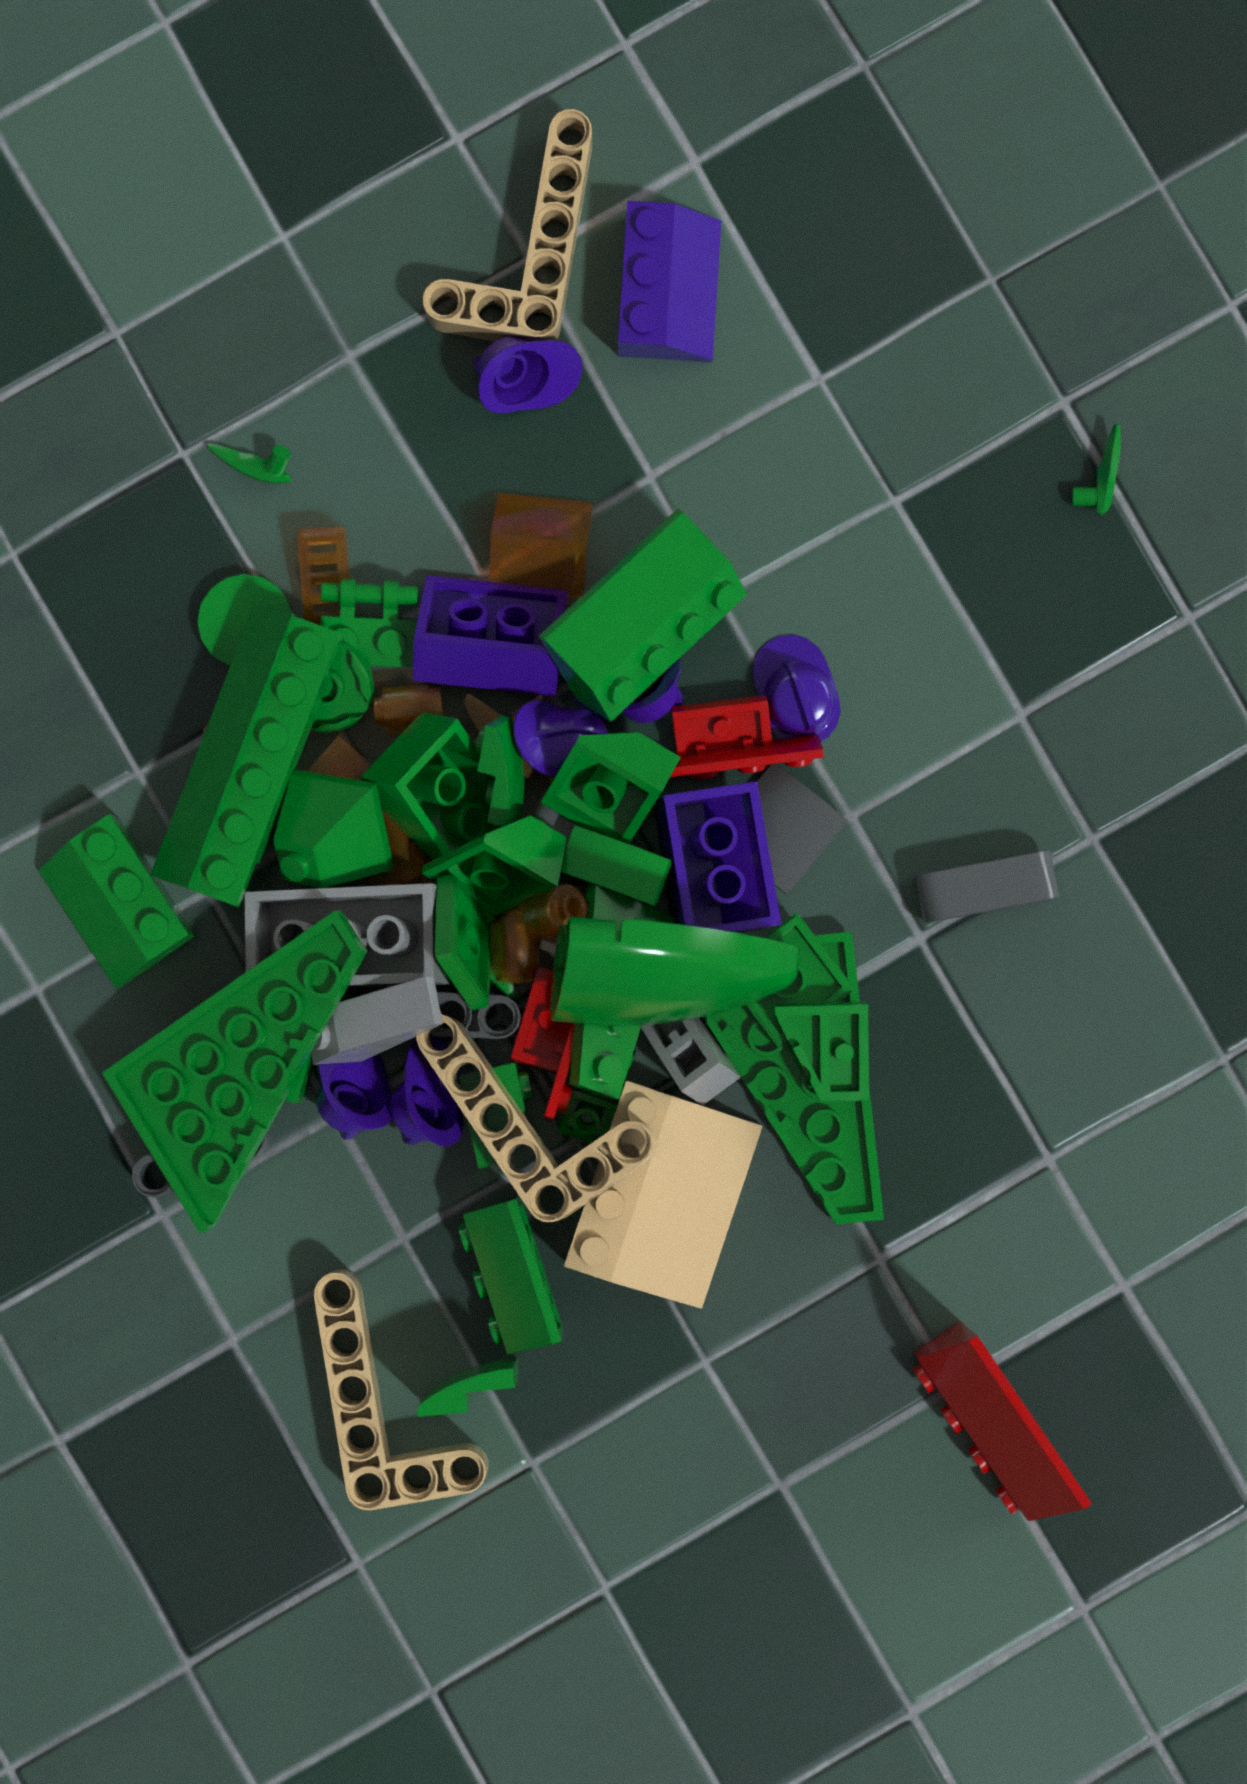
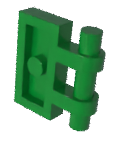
M341 578V583L322 582L321 601L340 602V615L322 614L321 626L340 632L342 634L341 641L349 643L359 651L369 666L413 668L414 635L417 618L398 617L399 605H418V586H399V581L384 580V585L356 584V579ZM356 603L383 604V617L356 615Z

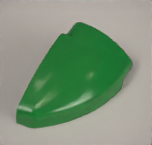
M569 916L558 928L556 936L551 995V1021L594 1024L600 1027L641 1026L686 1021L719 1014L751 1004L790 986L797 977L800 948L795 945L741 933L636 919L624 920L620 931H617V923L614 920Z

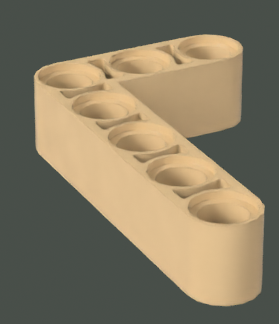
M565 109L554 116L549 126L521 291L451 279L436 280L426 288L423 295L426 317L435 330L495 341L502 337H518L527 342L558 339L562 327L592 154V125L583 112L575 109ZM567 130L579 131L584 136L575 145H566L559 140V136ZM560 175H566L574 179L576 183L572 189L560 192L551 186V182ZM552 221L562 222L568 227L567 232L558 238L548 237L543 233V228ZM543 267L555 268L560 273L559 278L551 284L539 283L534 276ZM444 297L455 299L458 302L457 309L449 315L436 313L433 307L439 299ZM489 305H497L505 310L504 317L495 323L485 322L479 316L481 311ZM535 313L547 314L552 319L551 325L542 331L530 329L526 322Z
M441 1014L442 1022L446 1023L453 1032L451 1045L443 1051L436 1050L431 1043L433 1029L416 1036L420 1050L530 1213L536 1219L543 1222H556L568 1217L646 1163L654 1155L657 1143L653 1130L642 1122L626 1121L605 1133L561 1165H558L460 1021ZM472 1063L479 1069L481 1080L474 1090L468 1092L460 1087L458 1073L464 1065ZM494 1104L502 1105L508 1113V1123L499 1132L490 1130L485 1122L486 1111ZM630 1129L640 1131L646 1140L644 1152L635 1158L626 1156L620 1147L622 1135ZM522 1144L530 1146L536 1154L535 1166L527 1173L518 1171L512 1162L514 1150ZM589 1157L599 1159L605 1168L603 1180L595 1186L586 1184L580 1175L581 1164ZM546 1186H556L563 1193L564 1204L557 1213L545 1211L540 1204V1194Z
M336 1269L327 1273L317 1282L314 1289V1302L345 1488L349 1501L361 1510H377L476 1491L484 1482L488 1472L489 1461L486 1453L473 1443H461L390 1456L360 1280L353 1272L346 1269ZM341 1280L349 1286L350 1299L347 1304L336 1305L328 1299L326 1287L329 1281ZM340 1328L353 1330L359 1340L357 1350L351 1353L340 1351L334 1343L336 1330ZM349 1376L360 1378L367 1388L365 1398L361 1400L347 1398L342 1390L343 1379ZM356 1425L369 1427L375 1436V1443L368 1448L355 1446L350 1438V1429ZM462 1456L470 1457L478 1464L479 1474L470 1480L459 1478L454 1473L453 1462ZM412 1465H421L429 1471L431 1483L423 1488L413 1487L407 1482L405 1470ZM365 1473H372L378 1476L383 1484V1491L376 1496L363 1494L358 1486V1477Z

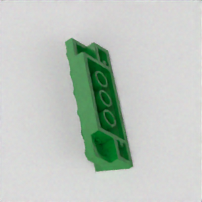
M253 606L156 858L151 876L235 907H240L255 865L260 863L285 798L290 776L296 769L328 685L326 678L342 639L340 632L298 618L291 612Z

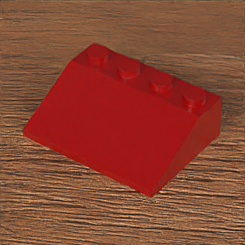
M959 1320L913 1352V1355L920 1364L912 1370L928 1393L937 1388L947 1403L940 1411L957 1434L965 1429L975 1444L967 1450L983 1474L991 1469L1002 1484L995 1492L1011 1515L1020 1510L1028 1521L1084 1510L1092 1504L977 1334Z

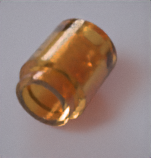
M428 683L382 687V697H374L373 699L376 726L385 725L387 735L403 733L422 712L443 716L440 686L428 687Z
M563 884L523 900L522 904L517 908V922L520 929L526 935L540 940L557 936L558 928L569 916L587 918V905L583 895L577 888L572 885Z
M520 910L505 911L500 914V919L490 922L491 969L496 971V981L502 983H526L534 980V970L539 968L538 921L529 919L528 912Z

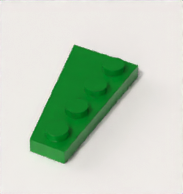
M597 884L586 885L585 901L590 902L588 918L614 920L617 923V931H620L621 924L626 919L673 924L675 917ZM574 1023L569 1084L608 1100H619L641 1026L600 1027L594 1024Z

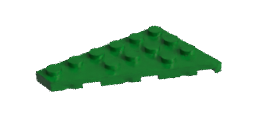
M335 910L102 1072L200 1234L206 1233L216 1226L367 953L366 948L342 910Z
M852 931L815 935L855 988L853 992L840 1002H859ZM746 1005L719 1014L702 1017L833 1222L839 1225L884 1220L870 1088L869 1101L820 1102L789 1042L787 1041L777 1048Z

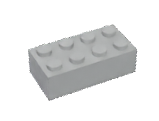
M429 883L245 892L246 972L333 911L342 910L367 950L364 959L347 988L390 987L425 976H434L435 985L450 984V978L435 958L437 885Z

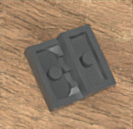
M771 764L757 783L775 887L787 895L848 823V820L777 764Z

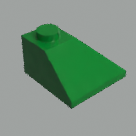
M640 732L580 735L540 803L584 829L629 844L662 793L681 757Z
M295 770L291 774L273 839L283 881L316 888H327L387 872L394 866L376 783Z
M530 815L489 832L423 865L422 874L437 882L438 877L453 874L457 877L475 905L496 916L558 887L567 837L550 828L544 821Z

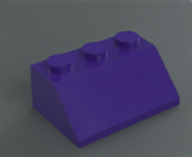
M627 201L618 356L699 362L713 361L722 220L677 204Z
M426 575L414 635L413 681L556 697L559 669L539 635L566 611L568 591Z
M757 781L663 795L658 798L653 807L662 857L672 861L666 878L671 914L672 917H675L673 924L735 933L781 925Z

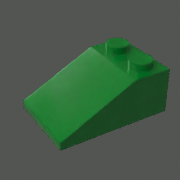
M422 712L360 777L362 781L377 784L383 811L432 860L502 827L487 822L490 806L485 804V795L489 782L495 776L477 771L480 755L476 754L475 744L457 718ZM522 815L513 822L523 819Z

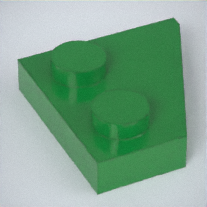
M859 1001L772 1004V1012L820 1102L869 1101L868 1003Z

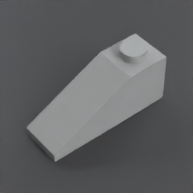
M425 976L339 1002L311 1052L313 1065L362 1062L442 1025L434 976Z
M701 1018L641 1026L644 1034L681 1092L701 1105L706 1104L741 1077Z

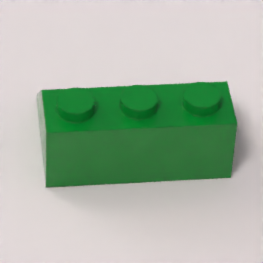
M108 814L70 839L38 871L114 987L120 989L197 938V935L161 880L150 875L153 868L121 819Z
M515 1195L466 1211L463 1214L465 1223L458 1225V1230L466 1253L474 1251L480 1267L479 1270L473 1271V1277L480 1298L489 1297L495 1314L487 1318L495 1345L504 1343L507 1354L561 1342L564 1329L520 1196Z

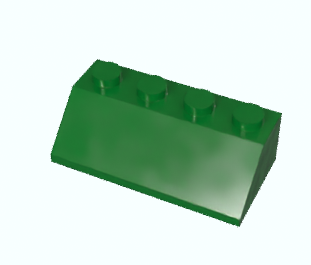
M677 509L543 631L539 637L577 701L611 722L744 599L747 593L731 562L684 512Z

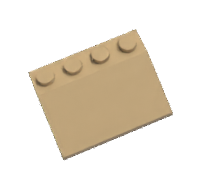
M626 1080L610 1130L626 1121L642 1122L653 1130L656 1136L657 1147L654 1155L646 1163L584 1205L564 1267L702 1309L763 1126ZM630 1129L622 1135L620 1147L626 1156L635 1158L644 1152L646 1140L640 1131ZM600 1160L591 1186L598 1185L604 1178L605 1168Z

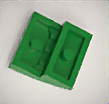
M517 1357L484 1363L466 1369L439 1383L421 1399L417 1406L418 1417L467 1413L473 1401L472 1392L515 1388L519 1378Z

